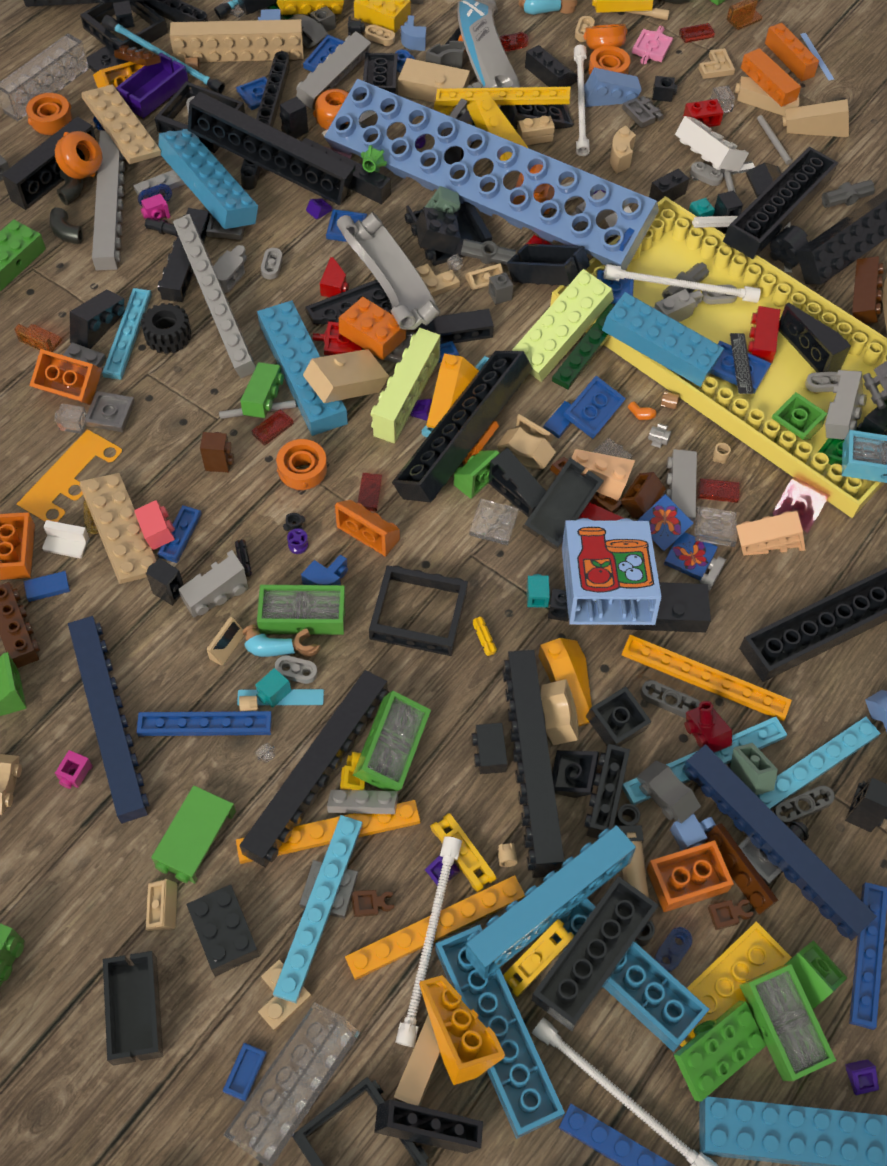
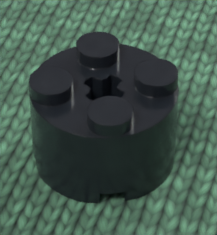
M797 226L785 227L770 242V257L774 261H781L787 269L791 270L799 264L796 251L809 243L806 239L808 235Z

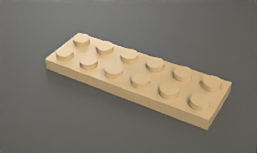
M113 84L82 92V99L129 164L161 156L160 148Z
M120 473L80 481L81 491L119 584L146 578L148 567L155 563L156 559L151 547L143 536L134 512L135 509Z

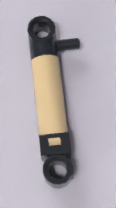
M624 804L617 812L615 825L636 846L630 864L622 869L623 880L649 898L642 847L644 841L642 825H637L640 820V811L633 804ZM628 815L633 821L627 822L622 816ZM652 919L645 927L647 936H639L636 940L640 947L646 946L655 933Z

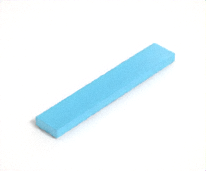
M133 288L104 366L103 377L122 380L141 327V319H143V314L146 313L152 296L151 290Z

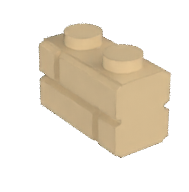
M541 116L534 119L526 118L518 121L517 133L526 145L553 141L555 127L551 116Z

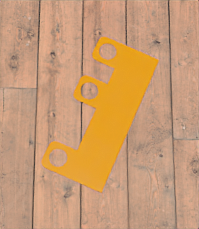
M87 429L16 505L45 522L49 520L46 517L47 511L56 509L59 512V516L49 521L58 522L64 516L65 511L53 504V500L60 493L71 500H78L83 495L82 491L78 495L73 496L69 494L68 490L73 485L80 486V482L74 479L95 455L107 462H113L121 454L122 449ZM106 448H114L116 450L115 456L111 458L105 457L103 452Z

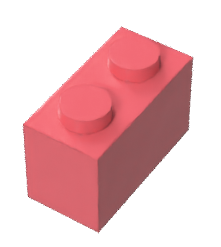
M157 500L134 510L143 536L152 550L175 540L172 534L175 529L171 521L167 520L169 514L165 506L161 507Z

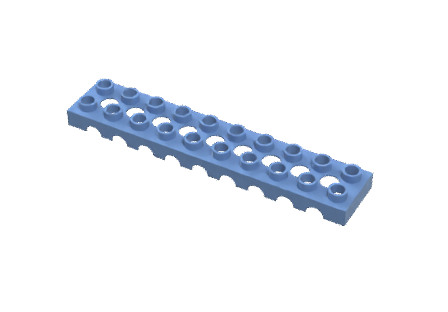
M359 79L354 83L324 136L330 147L348 155L354 153L361 157V153L366 152L369 145H372L373 148L379 151L383 149V157L387 161V165L384 167L388 168L394 175L404 179L410 177L420 183L422 187L432 191L440 186L455 191L459 194V201L462 204L463 201L468 202L478 208L480 212L490 216L495 214L504 218L510 225L520 229L522 227L531 229L539 237L550 242L555 240L567 246H584L586 253L598 259L603 265L621 266L622 270L627 269L659 212L657 201ZM363 93H367L366 97L359 101ZM390 104L395 105L392 111L384 112L386 106ZM364 112H376L378 120L374 126L362 128L359 125L360 116ZM424 116L419 124H412L415 117ZM347 122H350L349 127L343 130L345 124ZM393 123H403L406 126L405 135L390 140L387 137L388 128ZM453 128L448 136H441V132L444 129ZM378 134L375 141L367 142L370 135ZM424 134L432 135L435 139L433 148L423 152L417 151L415 147L416 140ZM482 140V144L478 148H470L473 141ZM407 146L403 153L395 154L398 147ZM453 146L461 147L464 151L463 159L451 165L447 164L444 160L445 152ZM503 153H513L509 160H500ZM428 158H436L431 166H424V162ZM480 159H490L494 165L493 171L482 177L476 176L473 171L475 163ZM534 165H543L539 173H530V169ZM456 171H465L463 177L459 179H453V175ZM511 171L521 172L524 176L523 184L512 190L507 189L503 184L504 177ZM564 178H574V182L570 186L565 187L561 185ZM489 182L495 183L491 191H482L485 184ZM541 184H550L555 191L553 198L543 203L536 201L534 198L535 189ZM597 190L606 191L605 196L599 200L592 198L593 193ZM516 196H526L523 203L519 205L512 203ZM575 196L583 198L586 202V207L582 213L571 216L565 212L567 200ZM630 203L639 205L637 210L632 213L624 211L625 206ZM555 208L557 210L553 217H543L547 209ZM603 210H613L618 216L617 223L613 227L601 229L596 224L598 214ZM585 221L588 223L585 230H574L578 222ZM632 228L635 230L625 249L620 251L621 243L624 240L623 234L627 229ZM611 235H619L621 237L619 242L614 245L607 244L606 240Z

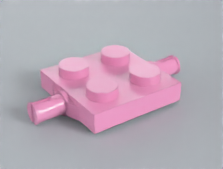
M659 26L657 31L643 29L638 37L632 53L642 57L640 60L642 64L643 62L646 64L648 59L662 62L667 54L673 38L663 34L665 30L663 26L662 28Z

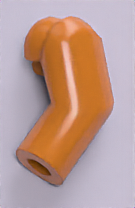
M635 401L628 405V409L638 420H651L656 417L657 413L653 408H640Z

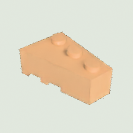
M575 449L572 455L573 460L585 467L581 473L583 477L589 470L604 480L596 492L617 501L619 500L635 460Z
M787 511L781 515L767 516L761 520L746 521L736 525L743 556L768 554L769 550L780 549V552H787V548H799V551H805L803 530L797 511Z

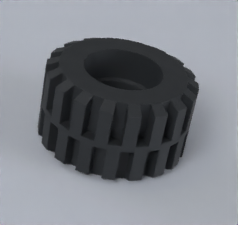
M161 303L159 306L154 305L152 309L149 308L147 313L143 314V319H141L142 330L146 344L150 346V349L156 350L158 353L164 352V354H168L169 352L175 353L178 349L182 350L183 346L188 345V340H191L192 333L188 315L183 308L180 309L178 305L173 306V303H168V305Z

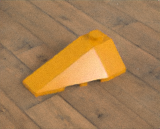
M127 62L101 69L93 74L98 88L112 84L116 88L141 69L143 65Z
M444 353L426 424L427 427H436L479 372L464 357Z
M558 638L541 644L538 657L550 682L567 680L576 707L578 727L590 723L586 718L588 711L592 707L587 663L578 641Z
M443 975L420 981V989L443 1063L453 1085L479 1077L505 1057V1053L494 1031L490 1027L486 1028L478 1019L479 1015L474 1009L470 1010L461 1000L462 996Z

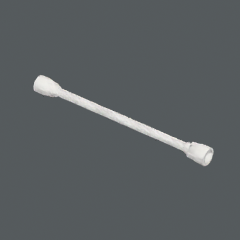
M584 45L574 47V61L577 63L579 109V138L576 141V153L579 156H586L590 152L585 126L584 60L587 59V51Z
M606 264L604 270V279L619 281V279L626 278L676 287L681 286L683 288L735 295L742 298V301L753 303L759 301L761 293L760 288L745 286L744 289H736L699 282H688L686 280L663 278L642 273H631L622 270L621 266Z
M444 837L440 853V856L443 857L442 871L438 881L439 886H437L438 889L436 890L437 895L434 898L435 904H433L434 907H432L433 910L431 911L432 916L429 919L430 925H428L429 928H427L428 931L426 932L427 937H425L426 940L424 941L423 952L421 953L420 965L418 966L419 971L416 974L413 996H411L412 999L409 1005L410 1009H408L409 1012H407L408 1015L405 1017L404 1023L400 1022L395 1041L397 1044L408 1047H415L419 1029L416 1026L417 1020L415 1016H417L419 1000L421 999L420 994H422L419 983L426 978V969H428L427 966L429 965L431 947L434 944L433 938H435L434 935H436L435 932L437 931V923L439 922L444 893L447 887L446 884H448V875H450L449 872L454 860H458L462 841L454 837Z
M542 1018L532 1032L534 1036L547 1045L551 1044L553 1047L556 1046L559 1050L561 1049V1052L566 1054L568 1058H571V1061L576 1062L578 1067L581 1066L583 1071L589 1073L588 1075H591V1078L599 1082L602 1087L604 1086V1089L612 1093L611 1095H614L615 1098L617 1097V1100L625 1104L624 1106H627L628 1109L630 1108L632 1113L638 1115L637 1117H640L641 1120L643 1119L645 1124H648L649 1127L651 1126V1129L659 1133V1136L664 1137V1140H667L670 1145L672 1144V1147H675L678 1152L683 1153V1156L691 1164L690 1166H718L711 1158L702 1152L698 1153L694 1149H690L679 1138L673 1136L674 1134H671V1131L668 1132V1129L665 1126L663 1127L662 1124L660 1125V1122L655 1120L650 1113L647 1114V1111L644 1108L642 1109L641 1106L639 1107L637 1102L631 1100L632 1098H629L628 1095L626 1096L624 1091L618 1089L619 1087H616L615 1084L613 1085L611 1080H608L605 1075L603 1076L600 1071L598 1072V1069L590 1065L587 1060L585 1061V1058L580 1057V1054L575 1052L572 1047L570 1048L567 1043L565 1044V1041L561 1039L562 1037L557 1034L558 1030L547 1019Z

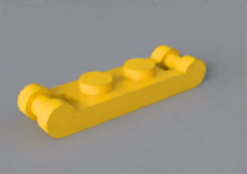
M450 813L443 816V820L439 823L434 822L430 825L432 832L439 838L442 844L444 837H454L462 841L458 860L454 861L476 892L482 890L483 885L486 883H492L496 880L494 872ZM447 827L451 828L452 831L447 834L443 831ZM480 869L483 875L477 878L475 872Z
M560 919L556 920L503 975L516 997L527 989L568 946L575 936L563 927L564 923ZM555 933L562 939L558 944L552 938ZM516 973L523 979L521 982L514 977Z

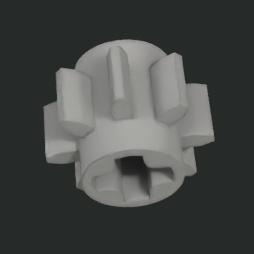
M658 423L657 427L652 426L648 436V440L652 441V446L661 448L662 444L667 446L671 436V431L667 430V425Z

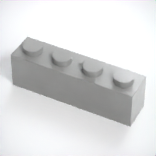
M673 449L672 456L667 458V468L670 469V473H667L666 484L669 485L666 495L694 523L696 518L697 452Z

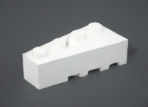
M684 116L675 133L680 138L679 141L691 146L690 150L700 153L703 160L712 162V166L715 169L739 172L749 153L745 150H737L736 144L724 140L722 135L711 131V128L699 120Z

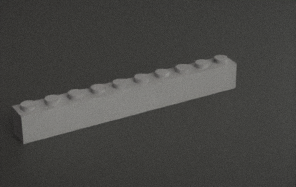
M100 131L99 145L102 150L103 159L100 168L97 170L92 260L96 271L117 270L118 262H121V255L118 249H121L119 235H122L120 222H123V217L120 210L123 209L121 197H124L122 186L124 184V174L122 172H125L123 161L125 157L107 132Z
M190 214L174 220L173 223L234 369L240 378L254 373L256 365L198 229Z

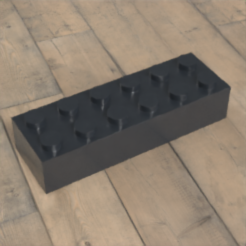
M77 116L5 171L2 177L10 200L24 210H27L60 184L64 179L60 176L61 169L55 158L57 142L63 137L65 132L71 133L74 131L86 132L96 140L93 125ZM76 148L78 156L85 160L84 153L79 148Z
M618 876L534 991L531 1001L573 1032L655 915L659 905Z

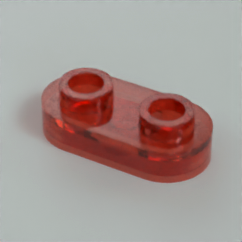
M524 32L499 37L505 51L528 46L529 37Z

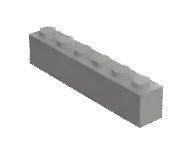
M356 31L351 36L349 35L342 45L339 44L333 54L330 53L323 63L318 64L314 72H310L307 78L297 85L296 96L312 110L315 107L317 97L321 93L333 89L365 58V52L369 53L371 42Z

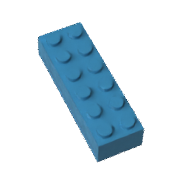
M626 292L607 315L602 331L699 387L702 386L724 350L720 345Z

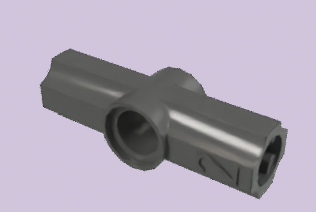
M872 180L853 185L850 182H845L838 189L823 193L821 197L822 204L825 208L845 203L847 206L852 205L860 198L873 195L875 191L874 183Z
M464 239L461 255L480 259L484 264L495 262L507 265L506 263L516 255V250L499 247L492 241L481 243Z
M697 263L686 273L684 271L680 272L675 279L700 283L708 276L709 270L704 263ZM671 285L663 291L662 296L665 299L684 289L689 293H692L695 289Z

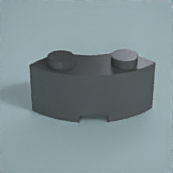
M296 14L288 19H301L303 44L308 49L328 34L321 23H318L309 16Z
M449 41V44L441 46L439 43L426 52V62L460 69L463 68L469 59L463 41Z
M654 761L637 776L641 784L639 786L640 790L644 795L650 796L669 820L674 819L682 824L701 807L692 789L684 785L668 765Z

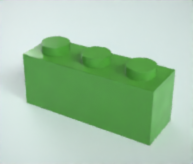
M258 362L240 401L243 415L265 418L268 411H271L272 401L277 397L278 388L283 384L284 380L280 365Z

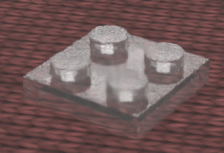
M480 499L469 535L508 545L519 508Z
M697 506L695 541L735 547L737 542V512Z

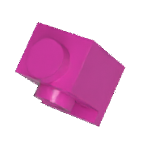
M161 193L141 200L143 207L141 208V213L144 219L148 217L155 220L163 217L170 218L168 204Z
M68 750L55 775L60 780L59 784L68 789H71L72 786L79 788L88 771L93 768V765L89 758Z

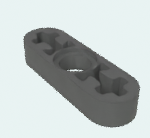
M653 680L646 681L641 689L643 700L683 718H686V712L689 710L690 705L697 708L700 704L699 700ZM650 688L654 689L652 695L648 694ZM663 692V695H662V697H661V700L658 699L659 696H660V693ZM673 696L676 698L677 703L674 705L668 704L665 697ZM681 701H684L682 708H679Z
M819 786L780 803L773 813L785 825H789L792 821H798L829 807L834 801V792L827 786ZM820 794L827 796L826 800L820 799L816 803L814 801ZM798 801H806L810 809L808 811L801 810L798 806ZM793 808V812L788 817L780 815L781 811L788 812Z

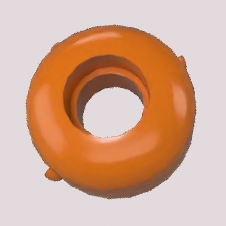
M626 24L596 25L585 28L584 39L587 46L592 50L602 46L620 48L626 41Z
M599 47L590 55L589 75L593 68L628 75L630 56L619 47Z
M329 89L317 97L313 115L321 127L329 129L349 92L342 89Z
M43 93L37 95L26 106L29 125L36 132L43 135L52 136L72 121L71 104L60 94Z
M65 132L55 147V158L58 166L66 175L72 178L84 179L89 176L94 177L102 164L101 147L95 138L86 132ZM76 148H79L84 153L85 160L78 156Z
M308 439L293 440L286 443L277 454V472L281 481L286 486L295 490H309L324 480L327 473V460L325 451L318 443ZM299 465H308V466H309L308 468L303 469V470H299V469H296V468H295V467H297V466H299Z

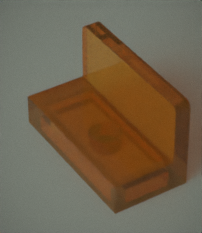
M743 0L731 5L726 20L737 30L761 21L762 16L755 11L758 0Z
M21 324L15 327L19 341L38 350L43 349L53 352L62 341L60 336L34 324H31L28 328Z

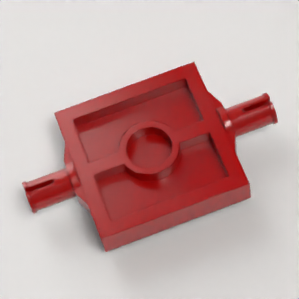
M328 322L324 334L313 333V341H324V355L326 356L363 349L339 333V322Z

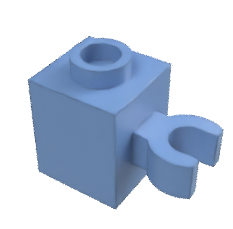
M692 814L682 824L677 821L674 822L670 831L681 851L704 844L707 839L705 833L712 830L716 824L712 817L699 823L695 815Z

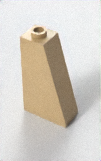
M741 76L740 83H736L735 93H737V101L782 116H786L785 109L799 107V95L796 101L781 107L750 77Z
M847 99L785 109L786 116H783V127L787 126V133L849 137Z
M429 1014L395 1092L394 1100L421 1106L441 1053Z

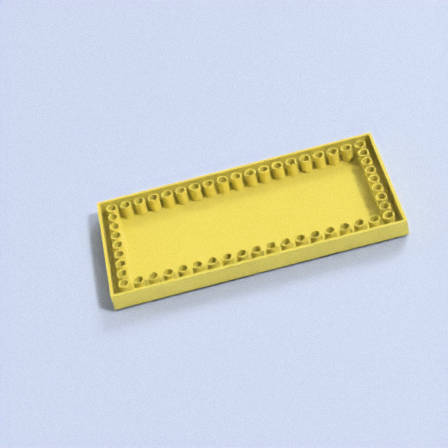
M666 196L657 203L659 212L626 271L675 279L680 272L684 271L686 273L694 265L702 262L707 265L709 274L700 283L733 285L737 289H744L745 286L760 288L761 293L757 303L742 301V298L738 296L735 302L727 304H706L702 301L694 308L693 314L689 318L679 322L716 344L722 341L731 345L730 333H744L748 349L749 341H752V338H749V333L754 325L751 324V317L753 313L757 312L758 306L781 309V318L787 303L794 305L838 332L851 345L841 370L862 371L863 394H866V404L861 407V418L857 419L858 427L864 418L877 407V404H874L871 399L870 391L864 385L863 375L870 373L872 378L876 377L874 369L887 361V338L758 255L751 259L738 250L731 248L723 242L725 234L716 228H694L692 221L697 216ZM618 236L609 245L617 244L621 237ZM593 257L589 261L590 266L586 269L587 272L597 278V271L605 270V265ZM634 280L633 297L651 307H655L656 302L664 299L662 293L670 285ZM560 285L552 292L550 306L567 288L566 286ZM779 331L773 362L755 394H739L736 385L712 374H709L702 386L699 387L611 335L603 344L670 392L680 395L679 398L851 518L883 486V482L842 476V465L828 464V456L824 453H818L828 440L825 429L826 419L823 427L811 439L806 440L801 439L772 419V415L795 392L826 413H828L830 402H834L836 393L811 392L806 388L805 381L808 375L817 372ZM879 384L877 388L881 393L884 391V388Z

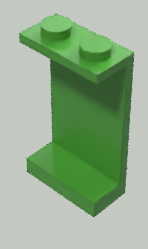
M193 785L151 857L155 868L165 874L168 871L176 874L175 878L181 882L188 883L190 881L196 884L198 879L195 873L227 817L232 819L236 813L234 804Z

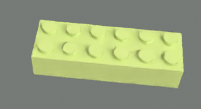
M584 269L576 276L512 350L524 351L533 368L530 372L532 376L541 382L547 377L614 300L612 288Z
M419 328L416 335H412L410 346L405 348L401 362L396 364L393 377L390 376L387 381V388L380 393L377 406L374 405L371 410L373 418L371 427L375 437L395 444L416 401L419 399L439 361V334Z

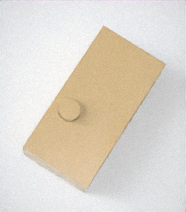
M407 58L398 78V95L434 103L437 89L467 88L470 80V70Z
M368 349L312 358L303 374L323 403L379 393L390 377Z

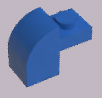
M340 554L328 568L314 560L301 574L302 584L341 585L340 578H343L348 571L347 558Z

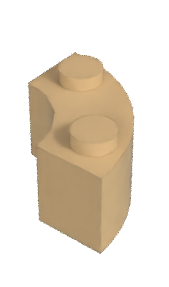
M626 125L616 132L612 142L610 164L616 174L630 168L636 135Z
M521 427L508 430L497 445L501 451L508 448L522 465L535 469L545 468L556 453L545 438L531 436Z
M567 680L543 684L541 687V700L545 715L547 738H550L553 746L577 741L579 734L578 718Z
M0 754V815L4 813L7 807H11L13 803L16 780L21 776L22 772L19 756Z

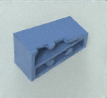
M593 68L584 86L585 107L623 104L631 99L638 98L642 90L638 77Z

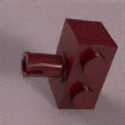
M702 701L699 707L686 712L685 728L689 734L695 737L700 748L706 744L715 753L732 746V729L713 708L712 702Z

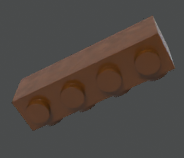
M879 256L857 259L852 314L853 317L864 324L878 322V314L882 313L879 301L883 299L880 287L884 286L881 274H884L885 269L884 263H880Z
M7 582L0 585V636L6 653H9L16 667L20 668L40 660L37 654L40 648L37 640H32L31 634H34L30 622H25L24 618L28 615L24 606L18 603L21 600L18 589H13L11 584Z

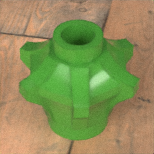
M369 145L368 150L361 153L364 170L367 172H379L381 166L387 165V161L383 157V149L379 151L373 148L372 145Z

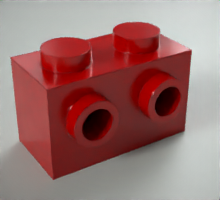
M718 99L686 103L683 118L684 116L695 118L708 127L720 126L724 112Z

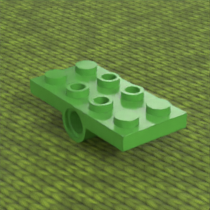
M738 1001L716 1020H709L699 1024L694 1029L696 1036L673 1055L694 1100L702 1102L766 1046V1043L746 1001Z

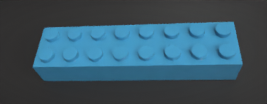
M187 129L159 133L158 147L161 150V156L224 229L256 224L258 205L195 134L187 131Z
M293 301L257 311L260 329L277 364L280 365L281 373L284 375V379L311 436L347 425V410L342 400L323 403L303 376L311 359L320 356Z
M617 825L611 830L607 828L598 836L599 839L595 843H587L580 850L581 854L575 858L569 857L562 864L563 868L558 872H550L543 879L544 883L539 887H536V885L532 886L524 894L525 898L519 902L517 900L513 901L505 909L507 912L500 917L498 915L494 916L487 922L486 925L488 927L481 932L479 930L475 931L467 938L466 958L483 980L544 933L556 920L564 917L630 864L636 846Z
M586 898L560 919L564 923L563 927L568 932L576 935L596 906ZM556 933L552 936L557 944L562 940ZM636 942L604 986L614 998L673 1052H675L709 1011L707 1006Z
M477 925L436 943L435 951L449 983L462 996L461 1000L470 1010L474 1009L479 1015L478 1019L486 1028L490 1027L494 1031L505 1053V1057L488 1069L487 1072L516 1139L562 1118L565 1112L500 968L483 980L466 958L467 938L477 930L482 931L481 925Z
M707 1096L702 1102L699 1101V1152L708 1156L801 1166H887V1116Z

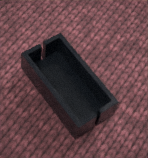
M525 244L517 252L518 255H514L506 263L512 282L522 284L534 283L536 285L549 284L551 286L564 285L566 287L583 269L586 270L590 266L584 246Z
M571 457L522 526L536 537L541 535L542 538L540 540L555 550L563 541L565 521L577 520L604 481L589 470L583 477L581 473L585 467Z
M153 951L130 954V960L134 964L132 966L125 955L103 959L107 1061L113 1066L136 1062V1057L140 1061L163 1057L157 957Z

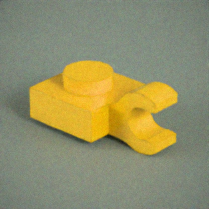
M352 752V756H347V765L342 767L340 789L364 790L365 781L353 776L361 753Z

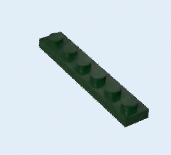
M610 303L552 376V382L569 390L610 337L609 334L602 331L607 315L615 305Z

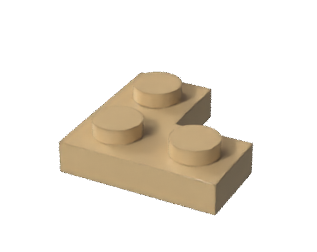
M725 48L710 50L709 58L711 62L699 63L698 69L703 79L734 75L735 68Z
M428 264L415 268L433 297L460 287V281L452 270L435 275Z
M280 960L261 976L262 980L273 992L284 966ZM303 986L297 1004L274 996L258 1013L276 1031L312 996Z

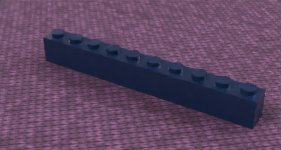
M93 616L70 622L68 627L114 807L119 821L123 824L147 816L146 807L150 806L146 793L142 794L141 787L144 786L142 775L136 772L135 767L139 766L136 754L131 753L130 747L134 746L130 734H126L125 728L129 726L125 714L121 715L120 709L123 708V703L120 695L116 696L115 690L118 689L115 677L111 678L110 671H113V666L110 658L106 659L105 653H108V648L105 640L101 641L100 635L104 634L101 623H96Z
M706 744L686 761L683 767L685 775L691 781H695L701 787L703 794L709 798L711 797L717 804L718 809L723 814H727L733 820L734 825L750 837L752 844L760 848L767 855L768 860L784 872V876L788 881L795 883L801 889L802 895L819 908L822 916L830 919L837 926V930L842 936L848 937L852 941L877 917Z

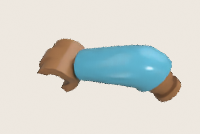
M519 0V7L524 8L525 13L531 15L554 11L569 14L575 12V7L577 6V0Z
M255 624L247 626L242 630L243 635H247L245 637V648L255 656L294 654L298 650L304 657H313L321 648L317 644L302 645V642L311 636L307 628L300 631L296 635L295 640L292 638H268L265 634H260L259 631H256L257 626Z

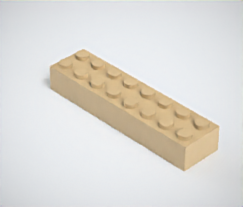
M301 19L170 22V40L173 56L183 63L185 58L198 57L199 62L270 61L274 59L275 54L279 51L287 52L289 60H304Z

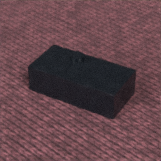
M659 582L661 601L655 625H623V630L706 633L711 622L708 584Z

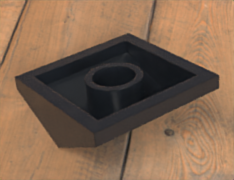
M765 162L746 171L756 197L782 174L778 166Z
M557 750L552 771L555 794L572 798L591 795L599 752Z

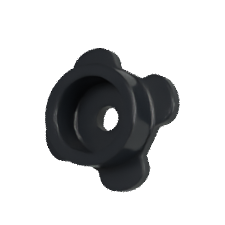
M298 513L287 514L283 529L285 531L293 529L303 530L302 524L305 522V517Z

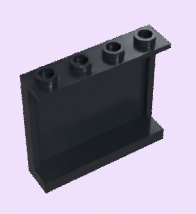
M463 201V204L460 203L459 210L454 213V215H457L461 239L453 255L420 247L425 250L426 259L430 260L433 266L465 257L461 255L464 239L481 243L492 241V235L474 205ZM407 205L406 214L404 215L405 221L411 225L413 236L418 238L416 222L422 209L412 212L409 205Z

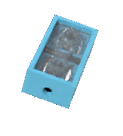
M849 430L843 442L842 476L887 483V435Z

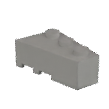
M838 370L839 385L834 386L833 393H836L834 402H830L825 422L826 438L845 440L849 430L856 431L857 419H860L862 414L861 407L866 404V394H863L862 371Z
M233 550L227 553L229 557L221 563L214 562L211 565L212 569L203 576L198 574L179 588L181 599L193 618L205 614L209 609L222 605L228 599L239 596L249 589L244 567Z

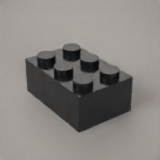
M231 884L186 904L215 977L260 957Z

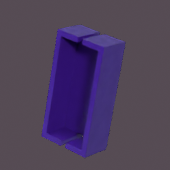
M163 53L159 54L161 63L143 66L116 87V90L130 109L142 118H145L174 95L186 81L188 82L186 66L175 60L173 61L172 58Z

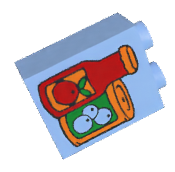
M588 518L566 520L562 543V557L569 624L655 625L661 601V591L649 521H633L627 518L617 521H592Z

